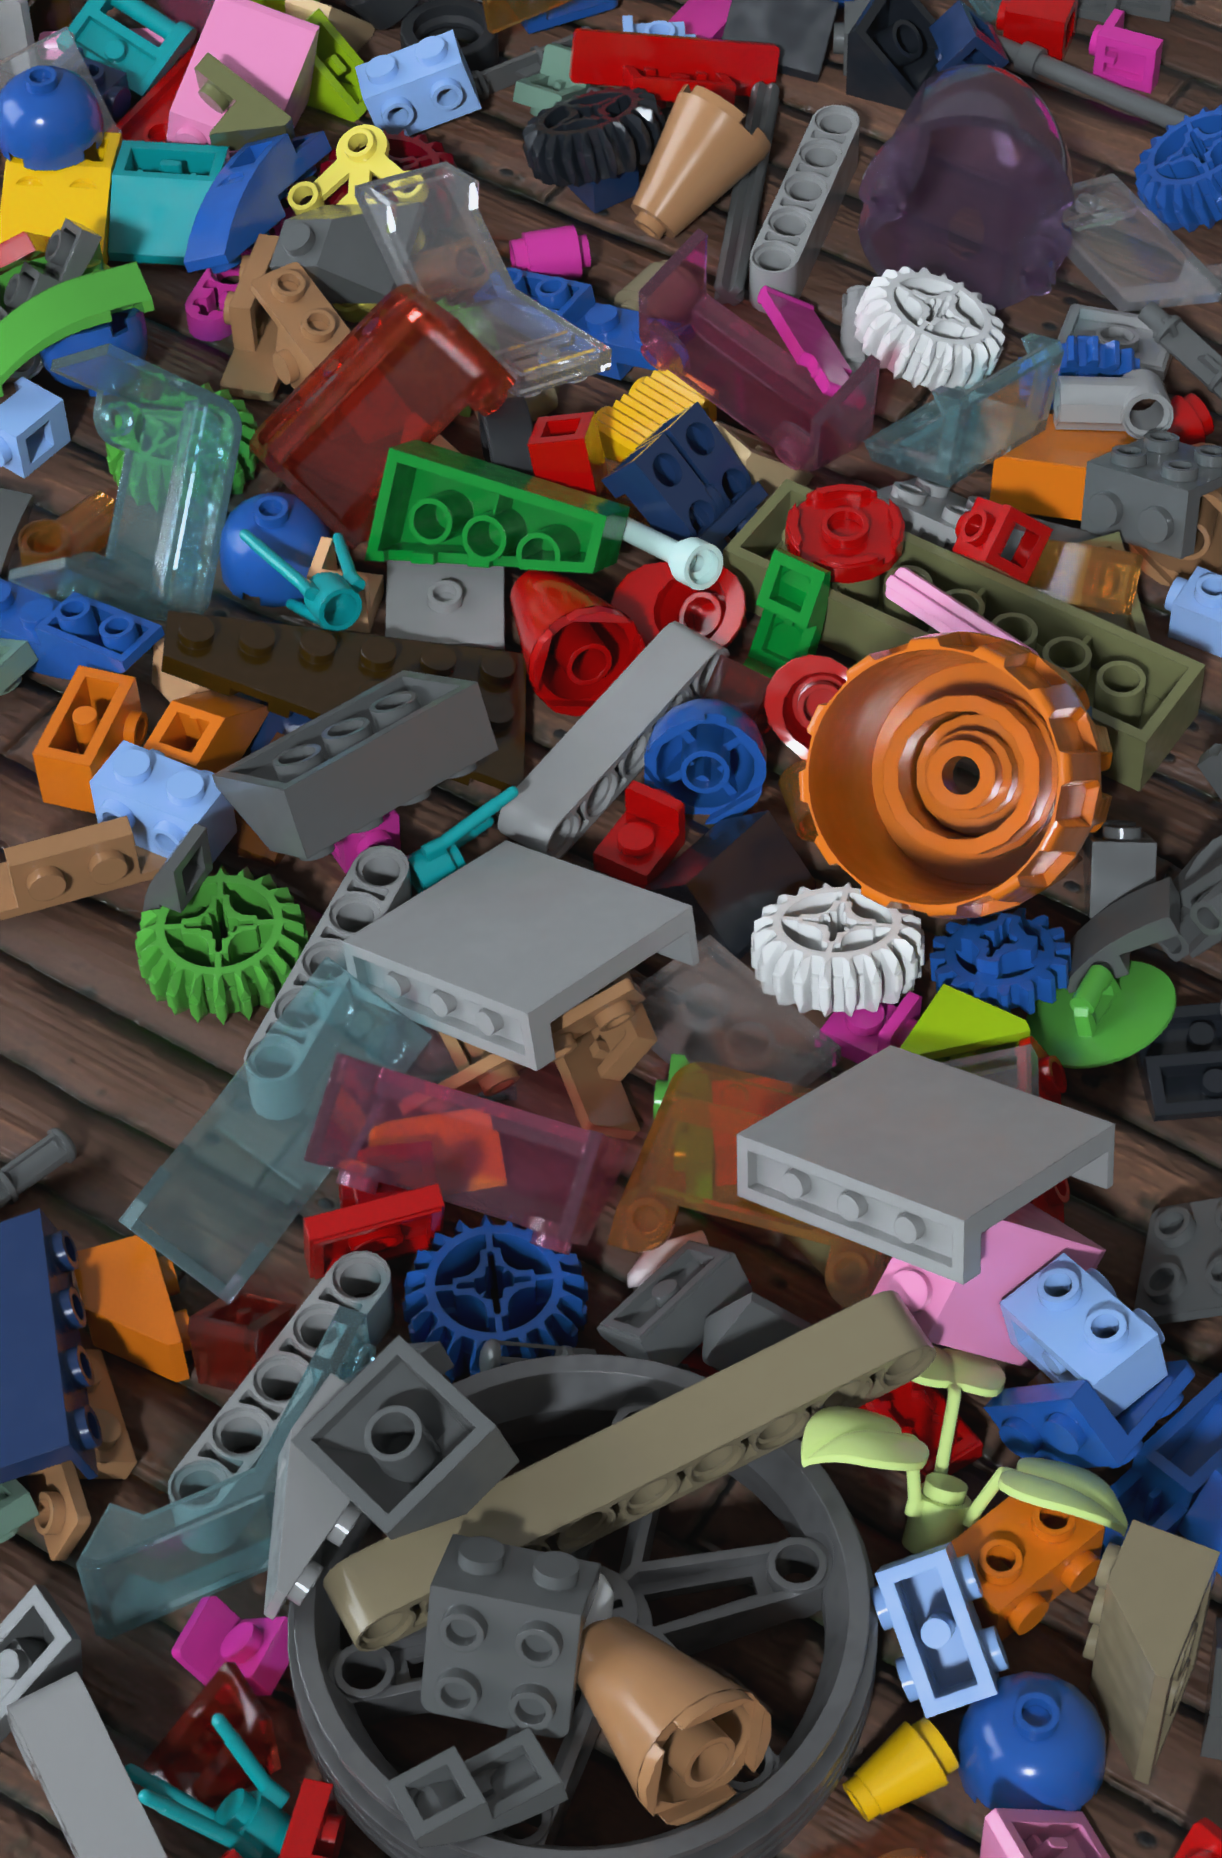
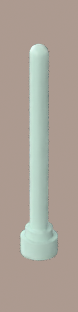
M628 517L622 540L667 562L672 576L678 582L694 590H704L711 587L717 581L723 568V556L718 547L698 537L677 541Z

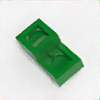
M781 548L774 549L755 604L764 609L748 657L778 670L791 659L809 654L816 655L827 611L831 571Z

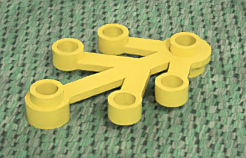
M364 124L355 126L344 133L336 147L337 160L313 183L302 181L295 184L290 189L287 199L295 214L299 215L324 206V201L349 179L348 193L336 205L383 204L371 194L372 177L374 176L390 187L398 204L419 203L421 205L425 201L428 191L418 173L410 170L403 171L389 159L390 146L383 131L376 126ZM366 146L365 149H363V150L360 151V152H357L359 149H361L362 147ZM416 185L411 193L402 194L406 187ZM313 196L307 204L299 205L303 198ZM419 228L409 257L416 255L424 245V236ZM378 303L332 305L344 320L360 322L374 313Z

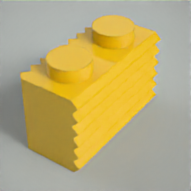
M661 364L658 371L654 370L651 377H640L632 385L628 395L623 394L621 400H616L613 407L604 406L595 414L608 470L611 472L631 452L635 451V448L664 421L696 402H699L713 423L717 421V395L664 364Z

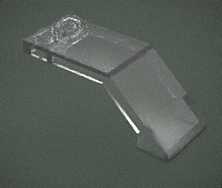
M442 162L355 185V198L413 322L420 333L507 389L510 394L519 398L523 396L524 398L535 397L543 390L565 383H580L586 380L588 376L611 369L612 348L515 288L478 209V180L450 163Z
M1114 173L1029 196L1024 212L1120 312L1142 310L1151 301H1154L1161 308L1222 301V263L1204 265Z

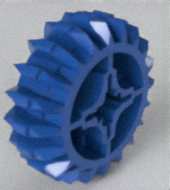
M1222 104L1213 111L1203 107L1199 114L1192 117L1185 115L1184 120L1177 125H1167L1166 133L1162 136L1153 137L1150 140L1151 148L1139 154L1141 163L1134 169L1137 178L1135 184L1139 190L1137 194L1143 207L1147 209L1149 215L1156 220L1158 225L1166 224L1171 231L1184 227L1190 233L1203 224L1208 229H1211L1217 221L1222 220Z
M485 1213L480 1227L472 1229L459 1219L454 1228L455 1237L451 1238L435 1232L434 1239L431 1242L432 1251L417 1250V1256L414 1260L415 1271L407 1272V1278L404 1282L405 1301L402 1303L404 1320L408 1322L411 1343L441 1342L454 1364L453 1368L445 1372L451 1383L466 1373L470 1374V1376L480 1373V1352L484 1343L489 1339L553 1346L566 1345L576 1347L578 1344V1331L584 1330V1325H586L588 1320L586 1302L589 1300L588 1283L584 1281V1276H582V1267L579 1259H577V1254L567 1253V1244L563 1241L561 1234L546 1239V1231L542 1227L540 1220L523 1230L520 1229V1221L514 1213L505 1225H494L492 1219ZM492 1289H496L498 1292L501 1310L499 1314L494 1313L493 1299L491 1298ZM500 1345L501 1356L536 1359L554 1356V1350Z

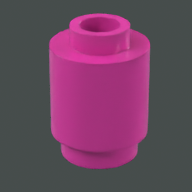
M574 225L522 232L521 238L509 240L512 268L574 281L582 279V268L591 267V254L587 235H577Z

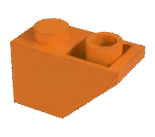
M213 690L182 697L171 701L143 748L158 750L164 753V756L198 770H208L217 773L242 759L269 712L265 705L234 695L226 696Z
M150 1231L77 1251L79 1267L74 1270V1274L85 1308L93 1345L176 1383L190 1379L184 1352L197 1349L192 1326L186 1309L173 1312L169 1297L180 1294L176 1272L170 1254L157 1257Z

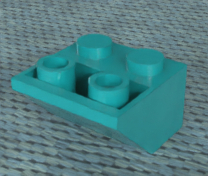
M123 140L112 173L108 240L109 261H137L139 264L152 263L185 266L183 262L196 215L213 181L230 160L229 146Z

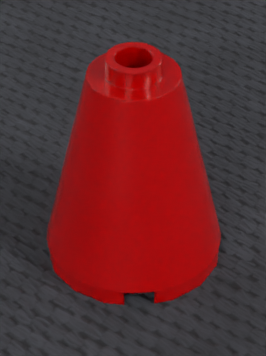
M528 570L516 580L512 587L510 602L533 691L555 713L574 717L583 716L645 649L644 641L636 625L625 613L560 572Z

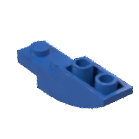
M324 131L294 137L292 141L288 133L249 142L231 157L213 181L196 215L183 262L188 273L211 268L214 274L230 270L241 263L242 257L240 254L246 249L254 247L259 234L271 235L269 230L286 216L280 200L288 196V187L292 183L299 182L313 175L317 171L315 164L332 151Z
M502 266L472 297L475 308L520 340L576 367L617 380H622L633 367L658 371L661 364L669 366L692 340L687 321L615 307L610 304L596 303L591 284L528 272L518 268Z
M0 578V638L28 641L38 658V661L28 669L32 672L71 680L78 665L121 674L128 670L165 635L162 625L77 592H73L63 602H60Z

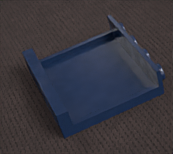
M40 1208L0 1222V1484L70 1460L88 1480L99 1477L95 1448L102 1445V1432L97 1416L89 1406L87 1387L94 1385V1372L89 1356L81 1346L79 1328L86 1326L87 1318L83 1302L73 1286L72 1271L79 1267L78 1253L68 1231L65 1229L58 1231Z

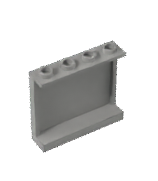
M507 840L342 941L353 997L535 1071L540 1070L556 1059L550 1023L655 953L691 966H695L700 962L692 905Z
M890 1045L737 1134V1196L964 1285L981 1273V1234L1069 1176L1104 1189L1113 1186L1115 1123Z

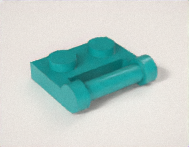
M88 0L57 44L60 51L64 54L73 46H77L83 49L85 58L127 73L131 96L140 101L172 68L180 55H184L190 49L196 38L197 29L183 20L178 23L142 0ZM118 9L165 40L160 47L155 46L106 15L108 10Z

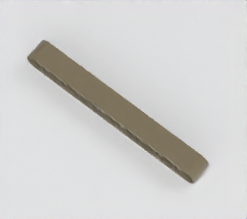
M890 1290L874 1294L499 1481L465 1515L393 1540L386 1537L348 1556L329 1570L323 1580V1587L355 1647L359 1651L364 1652L381 1649L427 1626L430 1585L453 1534L467 1537L485 1536L493 1538L502 1544L542 1552L560 1551L570 1554L803 1436L809 1419L819 1410L829 1406L859 1408L910 1382L931 1365L935 1359L936 1350L898 1292Z

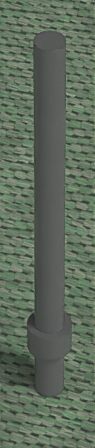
M996 34L1009 62L1014 64V70L1032 78L1041 75L1163 128H1166L1167 125H1177L1184 120L1185 115L1192 117L1170 106L1048 55L1046 48L1029 41L1020 44Z

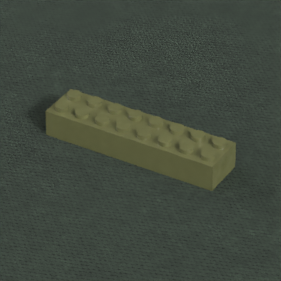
M786 479L723 549V566L738 577L745 591L746 610L760 617L764 608L755 604L773 551L776 548L788 551L785 544V527L788 511L795 503L796 507H798L799 504L806 501V494L813 491L789 479ZM906 531L902 555L890 570L871 580L850 584L830 582L827 611L819 644L857 662L871 653L909 643L912 638L940 633L886 597L885 591L887 586L885 583L888 577L893 575L900 567H907L1035 650L1039 657L1067 670L1085 689L1092 707L1093 722L1098 726L1107 728L1113 755L1110 768L1101 772V774L1136 791H1141L1198 715L1205 664Z

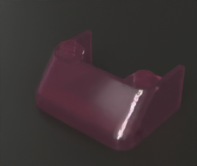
M698 228L639 290V338L643 344L640 350L644 358L654 368L663 372L666 370L672 372L774 448L777 457L786 466L795 471H799L801 468L807 471H815L856 450L873 430L881 361L871 354L832 397L823 394L806 367L797 364L793 356L706 293L708 235Z
M337 1052L304 1160L339 1169L336 1183L371 1194L376 1193L379 1182L407 1190L438 1183L443 1201L532 1229L531 1244L570 1255L573 1244L587 1246L620 1174L629 1143L600 1132L579 1128L386 1069Z

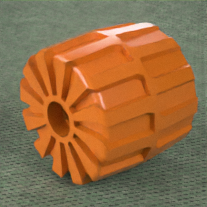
M961 631L933 633L912 638L909 643L871 653L846 671L848 680L827 703L818 704L807 727V731L811 735L806 768L798 773L800 801L808 803L818 833L814 843L830 866H840L861 885V894L864 897L886 908L911 909L927 913L931 918L942 919L979 918L1013 909L1065 878L1083 860L1079 851L1089 833L1099 830L1106 821L1112 796L1101 792V772L1110 768L1113 755L1107 728L1098 726L1093 722L1087 712L1090 707L1088 695L1085 689L1068 671L1048 662L1029 648L1013 641L989 634ZM963 757L972 759L979 769L978 784L969 793L961 791L953 779L954 767Z

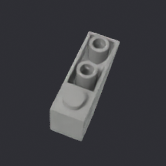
M332 1373L329 1374L292 1427L278 1456L264 1615L271 1620L275 1619L287 1599L298 1606L303 1603L325 1569L314 1561L328 1540L340 1548L363 1513L291 1442L348 1385Z

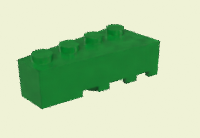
M415 439L389 447L364 561L385 562L387 560H397L432 565L436 563L467 564V567L490 568L492 566L519 567L521 570L593 574L617 563L630 506Z

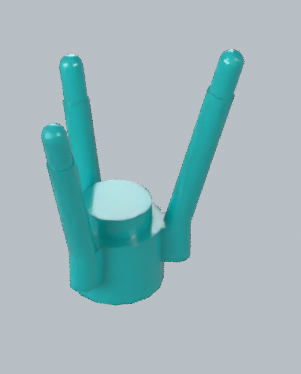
M248 529L240 531V538L304 596V603L292 598L288 599L286 607L289 610L319 625L322 629L330 631L345 630L356 622L362 611V600L358 593L365 588L366 583L356 572L343 534L338 532L332 537L343 575L321 572L308 580Z
M516 786L508 787L440 837L422 845L421 849L406 856L410 867L411 885L417 894L466 865L459 848L494 824L492 816L519 795V789Z
M214 1714L211 1723L257 1790L250 1792L245 1791L243 1788L234 1790L223 1800L217 1811L132 1763L125 1765L124 1768L130 1780L145 1788L138 1795V1799L142 1804L230 1849L234 1848L243 1858H276L280 1854L292 1817L282 1810V1807L290 1797V1792L268 1775L240 1734L235 1731L223 1714Z

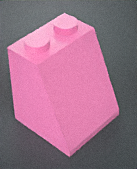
M215 0L169 111L166 143L211 145L209 133L228 111L225 110L223 114L218 113L206 104L198 94L200 88L198 87L194 68L208 52L290 115L295 128L309 102L320 26L250 0ZM239 150L229 151L230 159Z
M1029 1202L981 1234V1273L964 1285L892 1257L872 1295L890 1290L898 1292L931 1343L1040 1370L1011 1344L1000 1302L1062 1253L1068 1255L1086 1271L1089 1268H1097L1106 1249Z

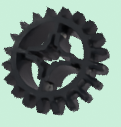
M609 86L604 90L595 92L591 89L586 94L573 95L571 99L566 101H556L552 108L542 109L538 116L533 117L522 131L524 153L534 178L541 180L543 184H556V186L562 188L570 184L580 187L592 181L598 184L602 179H616L617 175L624 172H633L636 166L650 162L665 126L661 107L657 105L654 94L647 93L645 89L635 88L630 90L628 86L619 89Z

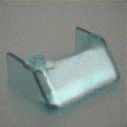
M109 343L53 359L50 371L97 392L93 411L95 428L107 444L125 452L105 556L95 552H82L70 558L63 557L10 569L8 581L60 602H63L73 592H77L144 619L167 621L168 610L204 614L211 600L220 552L221 532L226 521L242 436V423L237 409L227 399Z

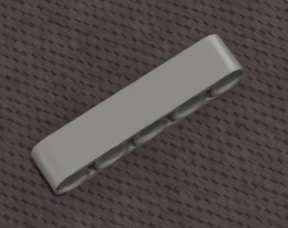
M829 105L815 112L750 252L749 300L751 305L760 312L767 314L762 305L757 302L758 294L765 285L797 299L802 294L858 167L860 118L852 108L843 105Z
M674 621L665 626L517 786L519 795L502 807L498 817L500 833L524 847L561 859L644 768L645 747L656 722L673 707L694 699H706L715 690L727 671L730 658L728 649L680 622Z
M379 845L362 851L355 858L247 1047L244 1064L251 1105L258 1115L266 1119L279 1121L290 1119L303 1110L360 1009L363 1001L352 996L342 941L413 898L409 862L401 850L392 846Z
M353 1251L343 1255L332 1265L174 1469L168 1481V1496L177 1532L180 1538L189 1546L198 1549H214L225 1544L235 1535L275 1482L278 1456L292 1427L329 1374L332 1373L343 1380L359 1370L391 1328L395 1319L391 1271L387 1262L378 1254L369 1251ZM363 1293H369V1294H371V1295L366 1296V1297H358V1298L353 1297V1296H356V1295H358V1294H363ZM320 1344H334L327 1348H314ZM285 1394L295 1395L288 1400H274L276 1397ZM241 1447H256L247 1453H234L236 1449ZM201 1500H216L213 1504L206 1507H192V1505Z

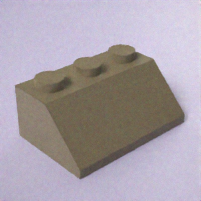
M1132 1520L1122 1546L1109 1542L1101 1559L1094 1583L1099 1588L1088 1622L1093 1623L1084 1647L1083 1657L1094 1661L1089 1691L1134 1780L1149 1785L1198 1659L1220 1552Z

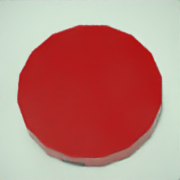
M842 483L819 487L807 493L806 501L799 504L798 507H796L795 503L788 511L785 527V544L788 552L831 571L830 582L848 584L871 580L890 570L902 555L905 537V522L899 507L889 499L888 505L884 500L877 498V491L866 486Z

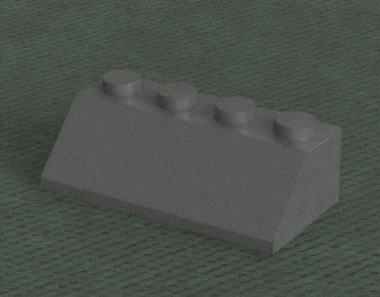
M403 670L213 774L212 777L218 790L270 851L299 857L301 861H313L332 853L335 850V843L350 834L362 833L378 827L384 821L383 816L397 807L412 805L425 800L431 794L430 789L446 779L459 778L472 773L477 769V762L499 749L478 682Z

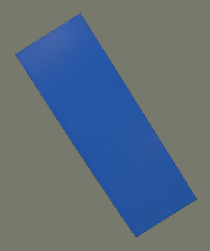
M1222 1372L1144 1443L1142 1450L1134 1458L1132 1467L1110 1486L1128 1522L1125 1537L1132 1520L1179 1537L1183 1536L1177 1530L1178 1526L1214 1470L1222 1467ZM1106 1526L1100 1559H1102L1109 1542L1122 1546L1125 1539L1121 1533Z

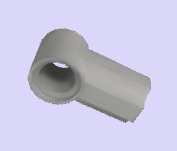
M1131 370L1122 377L1058 376L1057 382L1054 385L1053 423L1055 429L1126 431L1128 435L1139 440L1144 438V434L1147 432H1167L1174 419L1173 407L1165 385L1160 376L1151 370ZM1143 399L1155 400L1151 407L1145 410H1131L1137 402Z

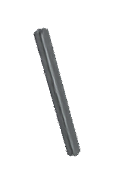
M759 81L752 86L745 129L752 135L756 128L759 127L772 145L780 101V89L774 82L766 85ZM770 152L762 162L733 186L714 284V299L720 305L729 303L736 306L744 298L750 265V252L754 243Z

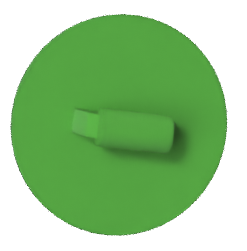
M1130 961L1129 974L1114 979L1112 973L1106 967L1092 965L1076 992L1069 993L1067 988H1056L1057 1001L1051 1004L1039 999L1036 1000L1035 1013L1027 1014L1026 1020L1031 1030L1030 1036L1035 1038L1049 1056L1055 1055L1063 1068H1094L1123 1060L1152 1043L1170 1023L1175 1013L1177 995L1171 979L1163 971L1150 964Z

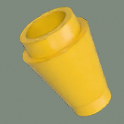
M923 1717L913 1725L904 1721L862 1766L853 1773L854 1776L845 1781L842 1786L855 1808L869 1822L879 1814L883 1815L947 1786L948 1780L946 1776L958 1769L959 1764L951 1748L930 1720Z

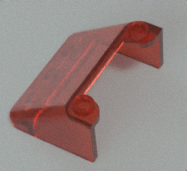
M403 284L389 292L259 426L251 438L249 449L334 533L339 532L343 534L346 544L354 550L360 542L369 541L377 505L374 501L379 496L389 447L415 439L430 444L466 406H469L474 411H478L482 416L494 413L505 402L508 390L516 380L456 317L411 284Z

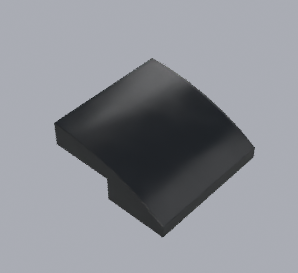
M1220 1003L1176 1006L1175 1013L1166 1029L1152 1043L1135 1053L1145 1098L1154 1122L1222 1116V1015L1219 1010Z

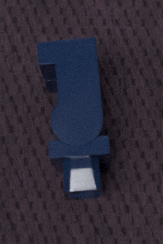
M699 402L694 403L664 421L635 448V451L631 452L601 480L615 498L626 494L648 521L651 528L677 541L698 537L718 547L722 556L723 549L728 545L724 538L728 535L732 540L758 511L757 506L768 496L758 481L752 484L747 469Z

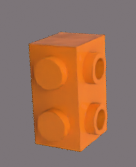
M78 665L32 753L44 803L96 814L89 781L123 740L141 747L146 738L148 715L142 712L136 677Z
M1009 1496L951 1541L957 1558L969 1554L978 1574L984 1597L973 1600L982 1628L985 1629L994 1625L1001 1641L1014 1631L1018 1635H1023L1042 1620L1049 1609V1603L1066 1589L1074 1593L1084 1588L1097 1574L1101 1562L1100 1556L1105 1526L1070 1514L1035 1506Z

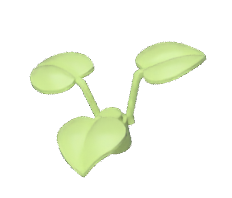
M934 1346L936 1350L934 1361L922 1374L911 1380L914 1383L929 1387L947 1388L948 1393L934 1473L926 1475L924 1483H921L920 1469L927 1464L929 1457L928 1447L915 1435L902 1433L898 1423L885 1415L848 1406H829L816 1412L809 1419L805 1427L801 1444V1463L803 1467L820 1463L838 1462L878 1469L906 1471L908 1499L904 1514L908 1518L902 1537V1544L913 1554L953 1541L964 1532L965 1526L971 1527L981 1519L982 1512L999 1489L1020 1501L1092 1521L1113 1529L1125 1537L1128 1522L1113 1490L1099 1476L1079 1466L1043 1458H1021L1017 1462L1016 1469L999 1467L973 1502L966 1495L968 1490L967 1484L961 1479L947 1474L961 1401V1391L984 1397H996L1003 1391L1006 1381L1005 1373L995 1361L988 1357L958 1349H941Z

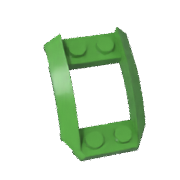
M99 243L94 256L82 276L66 280L42 291L0 321V397H4L2 390L4 382L30 358L50 345L82 330L112 322L111 314L132 308H136L143 313L154 311L153 299L137 261L112 268L104 264ZM43 256L30 260L28 263L45 269L47 260ZM23 264L0 275V306L3 309L6 307L4 294L7 284L15 273H20Z

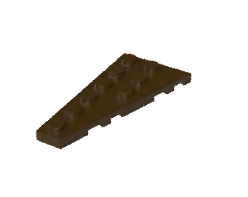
M170 610L167 612L162 672L226 696L239 692L268 702L267 711L288 719L292 712L315 719L403 670L478 682L499 750L477 762V769L472 773L451 780L469 786L471 780L474 779L500 789L501 793L510 786L517 787L524 780L527 668L523 653Z

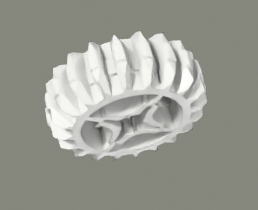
M902 266L899 272L886 269L882 277H874L859 301L855 311L857 315L853 323L857 327L854 337L863 344L862 352L865 355L876 357L875 366L877 368H887L893 372L894 380L903 378L911 382L913 388H916L918 385L925 386L934 394H937L943 388L949 394L957 395L961 389L973 391L978 383H984L988 375L992 374L999 360L1005 336L1002 333L1004 323L995 317L996 309L992 305L981 302V293L970 292L964 288V282L955 283L947 279L945 273L941 276L933 275L927 268L923 267L919 272H915L905 266Z
M825 882L822 888L815 890L803 886L799 887L796 896L787 894L778 896L777 904L763 907L762 916L754 921V932L751 934V966L755 970V979L761 981L763 993L776 995L778 1005L787 1006L796 1003L799 1013H806L813 1009L822 1011L824 1017H827L832 1012H845L848 1016L852 1017L855 1010L866 1009L872 1013L877 1012L881 1002L896 1004L899 1002L900 994L914 991L915 979L921 977L922 966L925 964L924 931L921 929V919L914 916L913 910L886 908L864 897L861 894V889L853 888L850 882L843 887H831Z

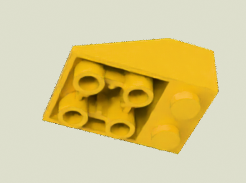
M104 132L103 143L98 149L96 148V142H94L90 148L84 151V161L59 170L34 171L24 168L23 159L10 154V160L6 159L2 188L0 243L23 231L51 237L56 230H61L65 218L85 225L102 237L100 246L104 264L107 265L109 260L108 240L112 173L123 141L122 133Z

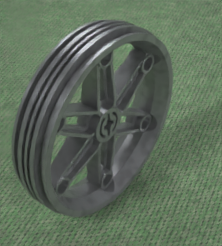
M578 1354L548 1356L514 1362L477 1373L452 1385L498 1427L510 1446L546 1437L595 1434L705 1379V1377L655 1361L624 1356ZM797 1438L728 1473L752 1491L773 1512L790 1534V1538L772 1544L649 1561L660 1512L659 1508L630 1523L619 1573L600 1566V1573L608 1580L614 1593L612 1617L627 1619L688 1656L792 1619L807 1618L822 1610L825 1636L824 1655L812 1699L801 1722L778 1756L768 1745L765 1756L755 1771L760 1775L759 1777L749 1782L731 1780L728 1783L737 1793L719 1809L701 1820L690 1822L668 1832L644 1839L600 1846L554 1845L601 1729L576 1682L575 1697L580 1699L573 1714L569 1731L563 1739L553 1764L554 1769L563 1782L568 1800L519 1822L529 1823L538 1828V1831L530 1837L523 1839L511 1838L504 1834V1831L509 1828L506 1827L465 1841L419 1848L385 1782L400 1774L385 1759L363 1725L376 1724L385 1719L431 1713L421 1704L422 1677L411 1679L408 1669L409 1666L424 1662L427 1626L378 1650L369 1652L359 1651L354 1644L343 1650L345 1626L323 1587L325 1576L338 1562L378 1542L383 1535V1532L364 1513H362L340 1548L329 1540L325 1543L314 1560L325 1568L300 1606L291 1600L289 1604L288 1657L293 1690L308 1748L323 1780L326 1783L333 1784L335 1798L343 1810L364 1834L391 1858H773L809 1823L841 1780L859 1744L869 1714L875 1681L878 1616L870 1594V1588L875 1586L865 1545L854 1519L827 1472L820 1464L802 1466V1442ZM596 1541L570 1553V1555L577 1559L588 1561ZM790 1573H801L811 1579L804 1583H792L782 1577ZM748 1583L753 1584L755 1595L655 1627L652 1624L651 1611L647 1601ZM366 1677H374L381 1680L377 1686L370 1689L359 1690L351 1687L355 1681ZM508 1729L506 1739L521 1731Z

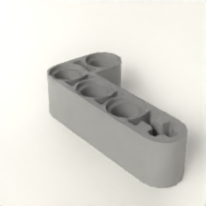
M77 1671L6 1705L8 1724L20 1753L34 1780H39L75 1858H167L90 1694Z

